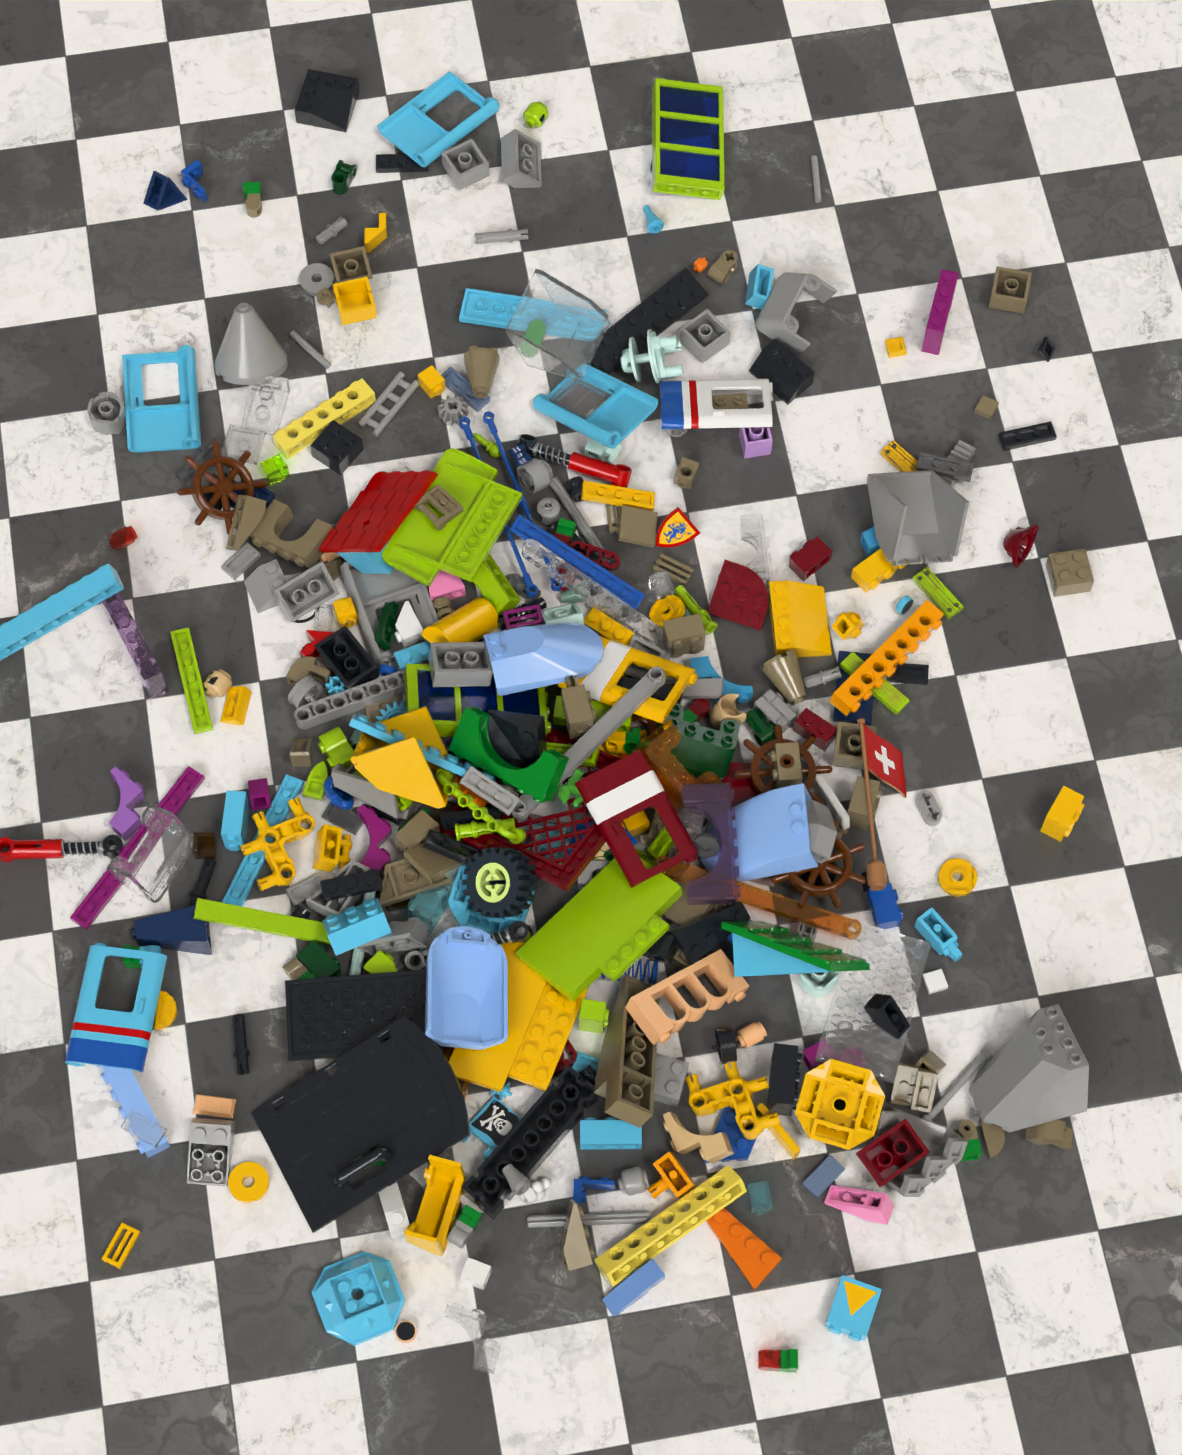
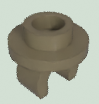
M322 289L317 293V301L330 308L334 303V293L330 289Z

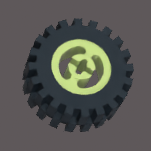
M493 847L482 849V852L474 854L473 856L476 860L468 861L467 864L470 866V869H464L463 874L467 875V879H462V885H467V889L463 890L464 896L470 897L467 902L469 905H475L473 908L475 912H481V915L484 917L504 918L520 915L523 913L522 909L530 907L527 902L534 901L535 896L532 895V891H537L538 886L533 885V880H538V877L532 874L535 867L534 864H528L530 861L528 856H522L523 852L515 850V848ZM506 880V884L489 885V881Z

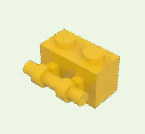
M324 824L316 835L312 868L332 872L339 864L340 871L351 860L349 858V852L352 850L351 835L345 834L343 839H341L343 828Z

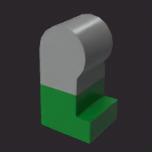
M465 1205L447 1240L462 1249L482 1221V1214Z

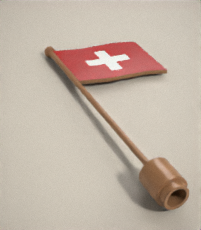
M858 719L857 724L860 726L873 861L866 865L867 884L870 886V890L880 891L886 889L887 874L886 865L877 860L868 771L882 782L896 789L906 798L902 753L894 745L876 735L865 725V719Z

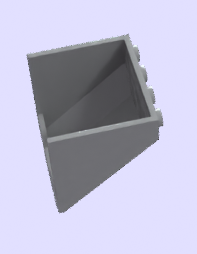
M1059 1004L1039 1009L979 1070L969 1087V1093L973 1098L977 1111L980 1113L982 1122L989 1125L993 1123L1010 1133L1087 1111L1089 1064Z

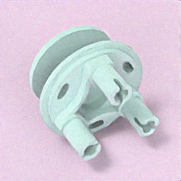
M648 329V353L639 354L634 337L629 338V348L622 351V369L626 373H633L636 382H641V363L650 362L653 377L657 384L663 379L684 375L682 364L669 367L665 365V355L667 353L682 351L681 339L677 340L676 335L660 338V336L656 335L655 331Z

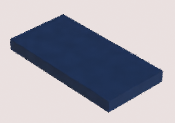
M839 651L837 666L840 669L842 678L836 679L835 691L850 677L840 667V663L852 652ZM854 652L864 662L872 655ZM871 695L867 701L863 699L860 702V708L855 713L851 711L847 716L834 706L833 722L857 724L858 719H865V725L871 726L874 695Z

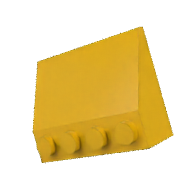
M789 580L770 581L768 597L775 656L779 654L787 656L786 652L789 650H795L797 658L831 656L824 587Z

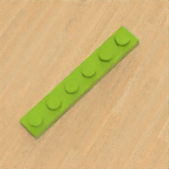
M189 627L171 631L194 734L212 731L213 725Z

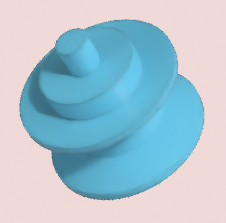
M510 1082L504 1085L502 1092L491 1089V1096L495 1094L500 1095V1101L507 1096L511 1097Z

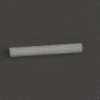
M813 155L811 156L814 197L815 202L820 203L822 196L818 157Z
M296 331L290 333V337L326 369L330 368L331 363Z

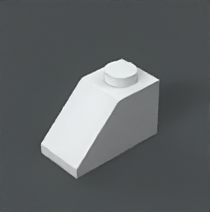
M406 601L395 624L396 632L394 633L397 642H401L404 648L425 639L421 635L423 628L409 601Z

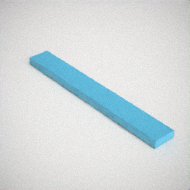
M288 774L285 775L271 803V808L268 809L265 815L269 826H275L286 821L291 811L288 801L291 799L295 800L304 785L303 780ZM259 830L257 831L253 840H256ZM271 837L265 838L268 843L275 842ZM257 851L244 857L221 903L243 907L266 861L263 852Z

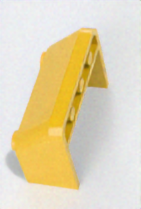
M429 1155L430 1167L427 1166L424 1172L427 1187L416 1221L411 1226H407L404 1235L408 1243L432 1254L443 1256L448 1243L447 1238L452 1230L462 1199L461 1187L466 1183V1176L461 1163Z

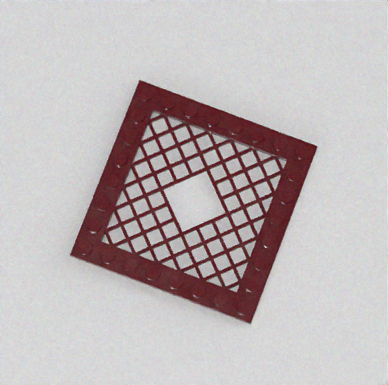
M552 728L546 736V742L574 745L578 741L577 739L570 740L568 735ZM599 749L600 752L595 767L587 766L588 772L584 773L582 777L584 778L620 760V758ZM497 776L494 777L497 784H504L501 782L502 779ZM567 777V778L562 782L563 785L565 784V782H568V780H569L571 777ZM575 798L567 801L569 811L532 820L529 814L528 821L517 823V820L514 819L516 828L529 825L530 831L525 833L526 837L532 836L533 842L523 845L522 843H519V845L513 844L504 836L500 837L494 833L479 835L477 838H461L460 840L480 851L490 847L520 850L523 852L522 856L530 858L528 864H534L535 870L532 871L533 875H537L539 879L567 892L606 843L596 822L590 827L589 821L594 819L592 816L587 817L586 811L589 809L585 806L584 801L581 803V808L571 809L570 804L574 802ZM457 804L452 811H463L469 809L467 807H461L459 804ZM584 812L585 818L574 820L573 814ZM510 814L509 816L501 815L502 820L513 818L512 814ZM570 815V822L560 824V817ZM557 819L558 825L547 827V820ZM543 822L544 828L533 830L532 824ZM586 822L587 829L576 831L575 825ZM442 823L440 824V832L457 839L455 830L444 831ZM573 827L574 832L562 833V828ZM559 829V836L549 838V831ZM540 833L546 834V839L539 841L535 840L534 835ZM585 834L583 838L579 841L578 836ZM575 837L576 843L565 845L564 839ZM562 841L561 847L551 848L550 842ZM548 843L549 850L538 852V845ZM534 847L535 853L526 848ZM573 849L572 852L569 855H567V850ZM564 851L565 857L554 860L553 853ZM550 854L551 860L543 856Z

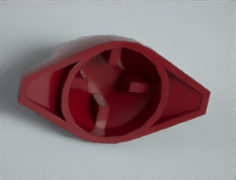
M1034 524L1028 528L1017 527L1016 530L1011 531L1004 538L1003 547L1012 558L1014 567L1018 568L1029 555L1039 529L1038 525Z

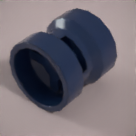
M524 443L508 451L509 455L513 457L516 467L532 460L531 455L526 452Z

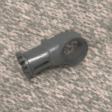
M512 573L505 576L508 581L511 577L516 579V586L513 587L518 595H522L529 600V603L537 600L541 595V591L538 589L535 597L527 596L526 584L523 577L519 574Z

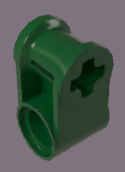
M343 160L338 161L331 177L334 193L341 195L348 191L357 173L356 164L350 165L344 163Z

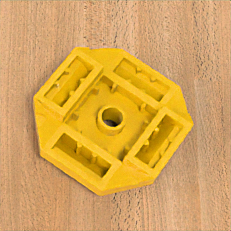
M830 1059L806 1073L795 1115L809 1139L850 1150L874 1137L885 1095L871 1070ZM838 1099L843 1100L846 1104L845 1109L842 1111H838L834 1107V1102Z

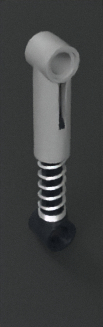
M516 921L508 928H505L504 931L500 932L498 930L494 934L492 932L490 938L498 945L502 943L507 944V942L526 943L532 937L533 931L528 924ZM520 927H524V935L518 937L517 930ZM429 948L409 952L405 957L406 966L410 970L415 971L424 961L427 962ZM419 956L421 962L418 966H414L413 961Z

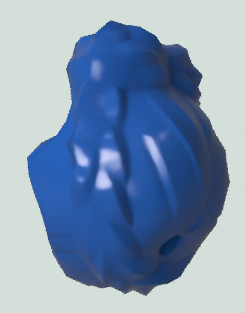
M332 776L327 777L323 784V790L330 803L342 809L350 810L354 804L353 796L334 787Z

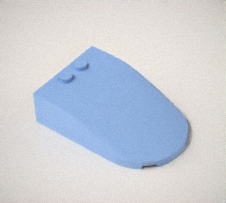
M804 783L762 793L715 817L712 821L710 834L719 840L720 848L719 852L713 857L705 858L700 856L707 871L722 881L743 882L818 867V862L811 852L806 802L812 801Z

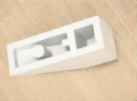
M396 1181L393 1185L379 1192L392 1239L404 1235L407 1226L410 1225Z

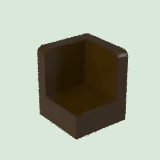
M194 832L193 852L196 859H216L217 841L214 833Z

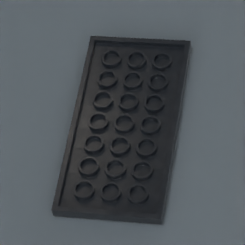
M427 970L285 981L289 1062L338 1058L403 1016L407 1017L425 1032ZM387 1033L379 1039L384 1043L392 1037L390 1033ZM436 1043L440 1050L451 1049V1047L440 1046Z

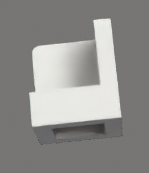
M468 1258L460 1279L466 1284L484 1290L492 1268L490 1265Z

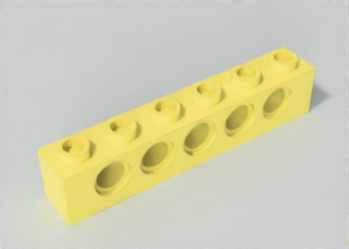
M363 378L354 381L348 388L337 392L335 396L323 401L315 409L307 411L301 418L295 419L290 425L277 430L272 435L274 445L286 459H289L311 445L333 420L342 425L370 407L376 401L374 391Z

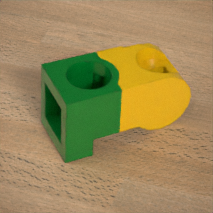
M633 728V732H620L616 730L605 740V749L610 753L632 754L641 750V728Z

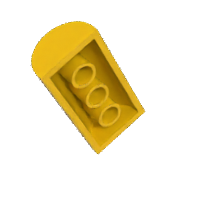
M475 598L426 627L421 635L430 643L476 642L483 638L482 635L490 634L497 629V620L499 618L496 609L489 601L483 598Z

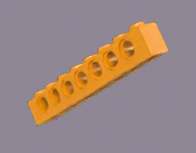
M926 600L833 693L829 702L845 716L851 711L855 713L861 706L860 702L863 699L867 701L873 694L872 690L874 688L879 689L885 682L884 678L886 676L891 677L896 671L895 667L898 664L903 665L908 659L907 655L910 652L912 654L915 653L920 646L919 643L921 641L925 642L931 636L930 632L933 629L936 631L942 625L941 619L944 613L930 601Z

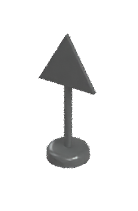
M715 794L711 801V806L707 809L700 824L702 828L707 823L706 833L697 835L693 840L699 852L697 855L705 858L715 856L720 848L719 840L710 834L713 816L724 806V803Z

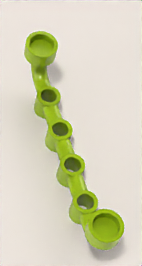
M444 768L437 770L436 779L444 786V793L456 796L458 804L461 807H469L473 811L472 815L475 819H483L487 823L489 831H497L513 844L525 841L526 833L522 828L507 830L500 819H494L488 814L486 807L477 805L471 795H466L459 789L457 783L450 782L453 779V772Z

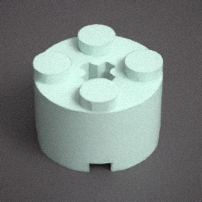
M822 972V975L819 973L798 974V982L806 993L819 998L834 990L839 972Z

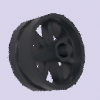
M731 1026L715 1028L716 1042L715 1045H712V1049H716L721 1064L732 1061L737 1062L736 1048L737 1045H740V1041H736Z

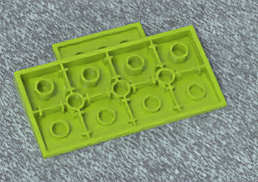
M614 858L515 953V956L573 1002L602 973L615 982L669 930V924L663 921L660 916L683 895L682 888L663 873L631 888ZM641 859L645 868H653L652 865Z

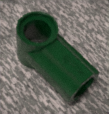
M757 708L748 711L745 722L754 733V738L758 745L761 747L765 743L775 740L774 726L771 723L768 724Z

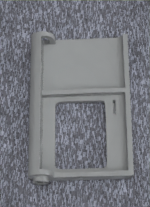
M345 562L340 566L343 580L352 599L371 657L377 666H380V664L388 665L390 662L395 661L394 652L384 651L374 640L379 624L376 610L383 608L386 602L395 601L397 603L410 599L423 630L439 620L426 585L394 567L391 574H362L349 562Z

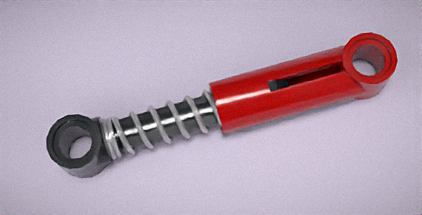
M519 435L517 446L524 443L526 452L531 457L539 456L540 458L544 457L546 460L550 459L552 462L556 461L558 464L563 463L564 466L568 465L569 470L610 482L614 486L628 488L632 469L629 466L623 464L614 465L577 452H573L570 455L566 451L565 453L561 452L560 449L558 451L555 448H549V446H542L543 444L538 443L537 438L532 435Z
M109 835L99 842L97 840L96 842H91L90 840L89 842H84L82 840V842L75 841L71 843L70 841L64 843L63 839L11 840L10 838L3 837L0 838V860L8 863L15 859L64 858V855L67 856L68 854L72 856L75 854L79 856L85 854L87 856L88 854L95 855L97 853L115 860L125 847L121 838L117 835ZM118 845L116 849H110L111 846ZM4 848H10L9 851L2 852Z

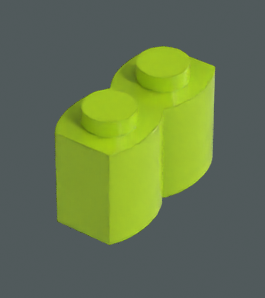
M339 726L318 737L320 742L317 744L322 754L326 753L328 756L326 761L331 769L338 763L344 764L345 768L351 766V757L354 750Z

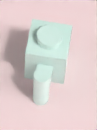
M590 438L585 447V455L602 461L607 456L606 462L613 464L623 447L618 444L614 449H610Z

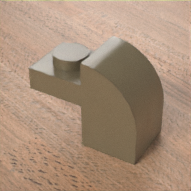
M308 656L295 661L286 675L288 685L294 687L298 681L308 675L323 684L330 683L329 677H331V672L325 666H318L317 658Z
M1053 1120L1026 1128L1025 1140L1039 1146L1053 1144L1065 1150L1072 1148L1073 1129L1065 1126L1064 1121Z

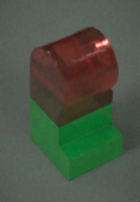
M798 1349L758 1351V1369L797 1373Z

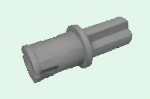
M340 217L331 225L328 224L326 229L316 236L318 243L323 244L331 237H336L337 233L348 226L347 221Z
M837 666L823 672L820 670V673L805 677L803 681L806 688H811L823 683L826 685V682L842 678V675Z

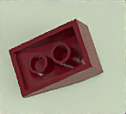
M905 1118L858 1151L856 1155L881 1188L925 1158L930 1151Z

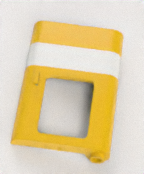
M599 636L604 648L601 663L598 662L594 667V671L578 679L579 685L584 684L585 690L590 691L591 699L614 706L629 691V689L618 686L617 683L630 664L648 670L655 666L660 667L664 670L666 676L678 681L664 701L650 697L633 714L663 724L686 686L690 687L696 683L698 677L696 670ZM559 683L558 687L566 688V683Z

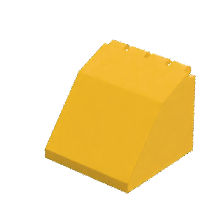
M426 706L380 721L387 725L386 729L392 732L394 729L403 732L406 739L389 744L362 732L351 757V762L377 789L438 809L446 806L449 795L444 793V786L436 779V772L442 767L426 761L417 739L422 741L423 746L427 748L431 745L440 749V753L445 756L448 754ZM453 773V779L450 782H454L456 777L455 773Z

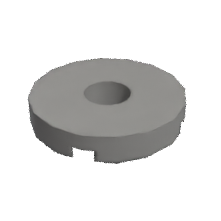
M310 264L301 271L299 283L305 293L317 296L320 290H331L335 283L334 273L325 264ZM316 277L321 278L320 282H313L312 280Z

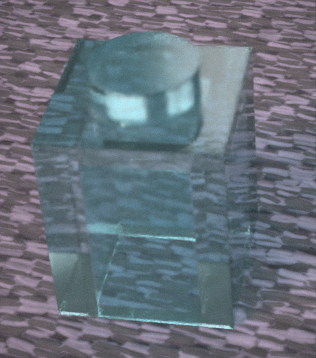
M768 1181L748 1184L747 1194L751 1213H757V1215L769 1213V1210H772L773 1203Z

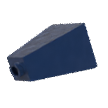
M195 906L135 920L132 934L133 939H137L139 946L156 945L167 950L212 955L209 922L193 919Z

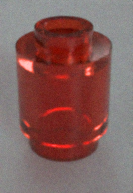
M124 526L110 534L108 541L113 549L120 551L134 543L138 536L132 526Z

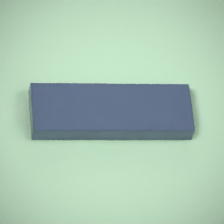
M451 366L441 375L445 379L446 387L459 398L462 397L464 402H467L476 412H479L490 402L489 396L486 398L474 397L469 380Z

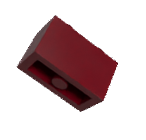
M817 536L813 540H808L802 549L796 550L790 555L789 567L805 581L831 561L833 551Z
M805 708L795 720L793 731L805 739L809 736H814L816 740L813 744L825 752L835 739L837 728L808 708Z

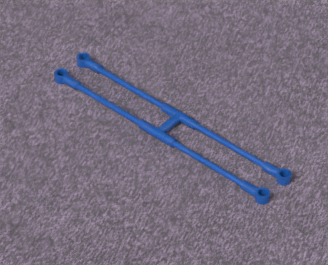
M487 411L484 413L483 422L488 425L491 434L495 438L514 485L513 489L523 493L497 434L498 430L494 423V414ZM461 417L459 427L464 430L476 458L482 461L473 439L470 419L468 417ZM523 494L519 504L527 519L534 523L530 515V508ZM506 524L504 529L522 571V577L527 587L526 594L529 597H535L538 587L533 584L529 573H527L511 531H509V526ZM541 551L551 580V589L553 591H560L563 584L562 580L557 577L547 554Z

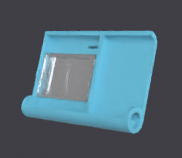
M584 362L548 395L541 393L533 400V408L536 411L610 449L620 444L655 411L658 405L657 398Z

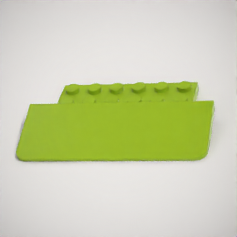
M451 448L443 453L433 471L438 476L424 495L439 484L463 506L464 511L439 531L425 514L413 508L382 552V559L386 564L429 587L440 570L472 582L523 498V493L494 482L498 475L497 469L470 454ZM429 502L426 504L439 518L443 516Z

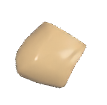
M731 693L722 696L711 709L710 722L715 730L719 731L720 724L724 719L739 721L740 726L744 724L746 713H740L736 709L735 704L739 694Z

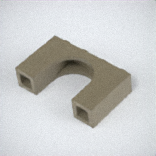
M274 499L266 509L260 523L250 534L252 543L257 547L262 546L272 554L277 553L281 555L285 560L290 559L300 567L310 568L314 566L323 554L318 549L330 530L333 529L332 525L316 519L302 537L293 541H283L280 539V535L294 515L288 505Z

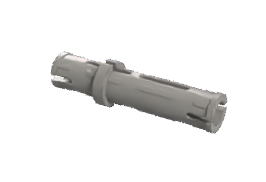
M511 228L508 231L475 233V238L483 237V239H475L476 244L504 241L512 243L514 240H529L528 235H521L528 233V228L512 230Z

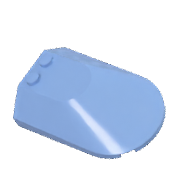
M561 622L525 626L482 635L492 666L498 696L565 682V677H569L570 681H572V676L577 675L578 679L594 671V667L598 662L601 663L604 654L603 643L599 635L592 629L577 623Z
M469 926L449 928L433 940L428 951L425 1035L440 1046L483 1050L505 1043L508 1038V965L506 954L502 946L490 938V934L478 928Z

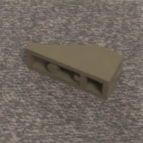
M238 495L226 545L227 550L238 551L257 527L266 512L265 500L247 495Z

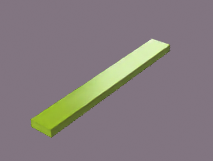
M201 898L196 900L193 919L312 942L315 940L317 943L331 945L322 922Z

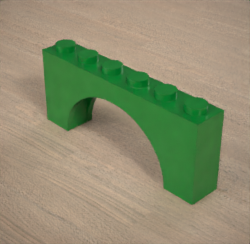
M465 707L449 750L455 753L457 758L470 761L473 767L482 768L489 775L502 779V783L515 786L518 792L533 796V800L539 803L552 801L569 758L551 749L544 750L540 758L527 768L513 766L496 753L490 742L488 734L490 714L477 707Z

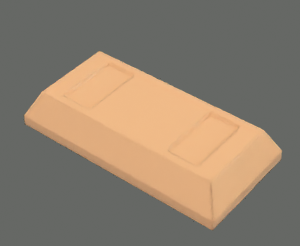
M196 1094L193 1114L233 1119L236 1099Z

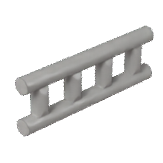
M399 371L357 425L360 428H363L366 424L374 428L372 434L378 437L420 383L417 380H414L411 384L403 380L405 374ZM397 385L406 389L401 397L392 392ZM387 398L395 402L390 410L382 406ZM376 411L385 415L380 423L371 419Z

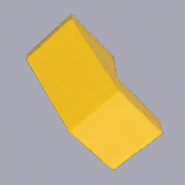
M379 213V228H365L366 253H370L387 238L386 213Z

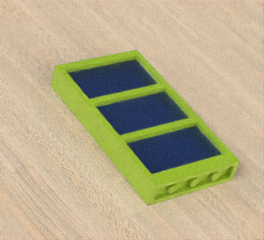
M655 78L652 87V192L721 200L725 190L723 87Z
M406 663L404 675L406 713L426 706L440 737H454L465 707H477L486 713L491 709L544 716L546 736L551 731V722H547L550 712L549 707H546L548 692H545L547 686L498 696L494 675L492 674L490 686L433 687L429 664Z

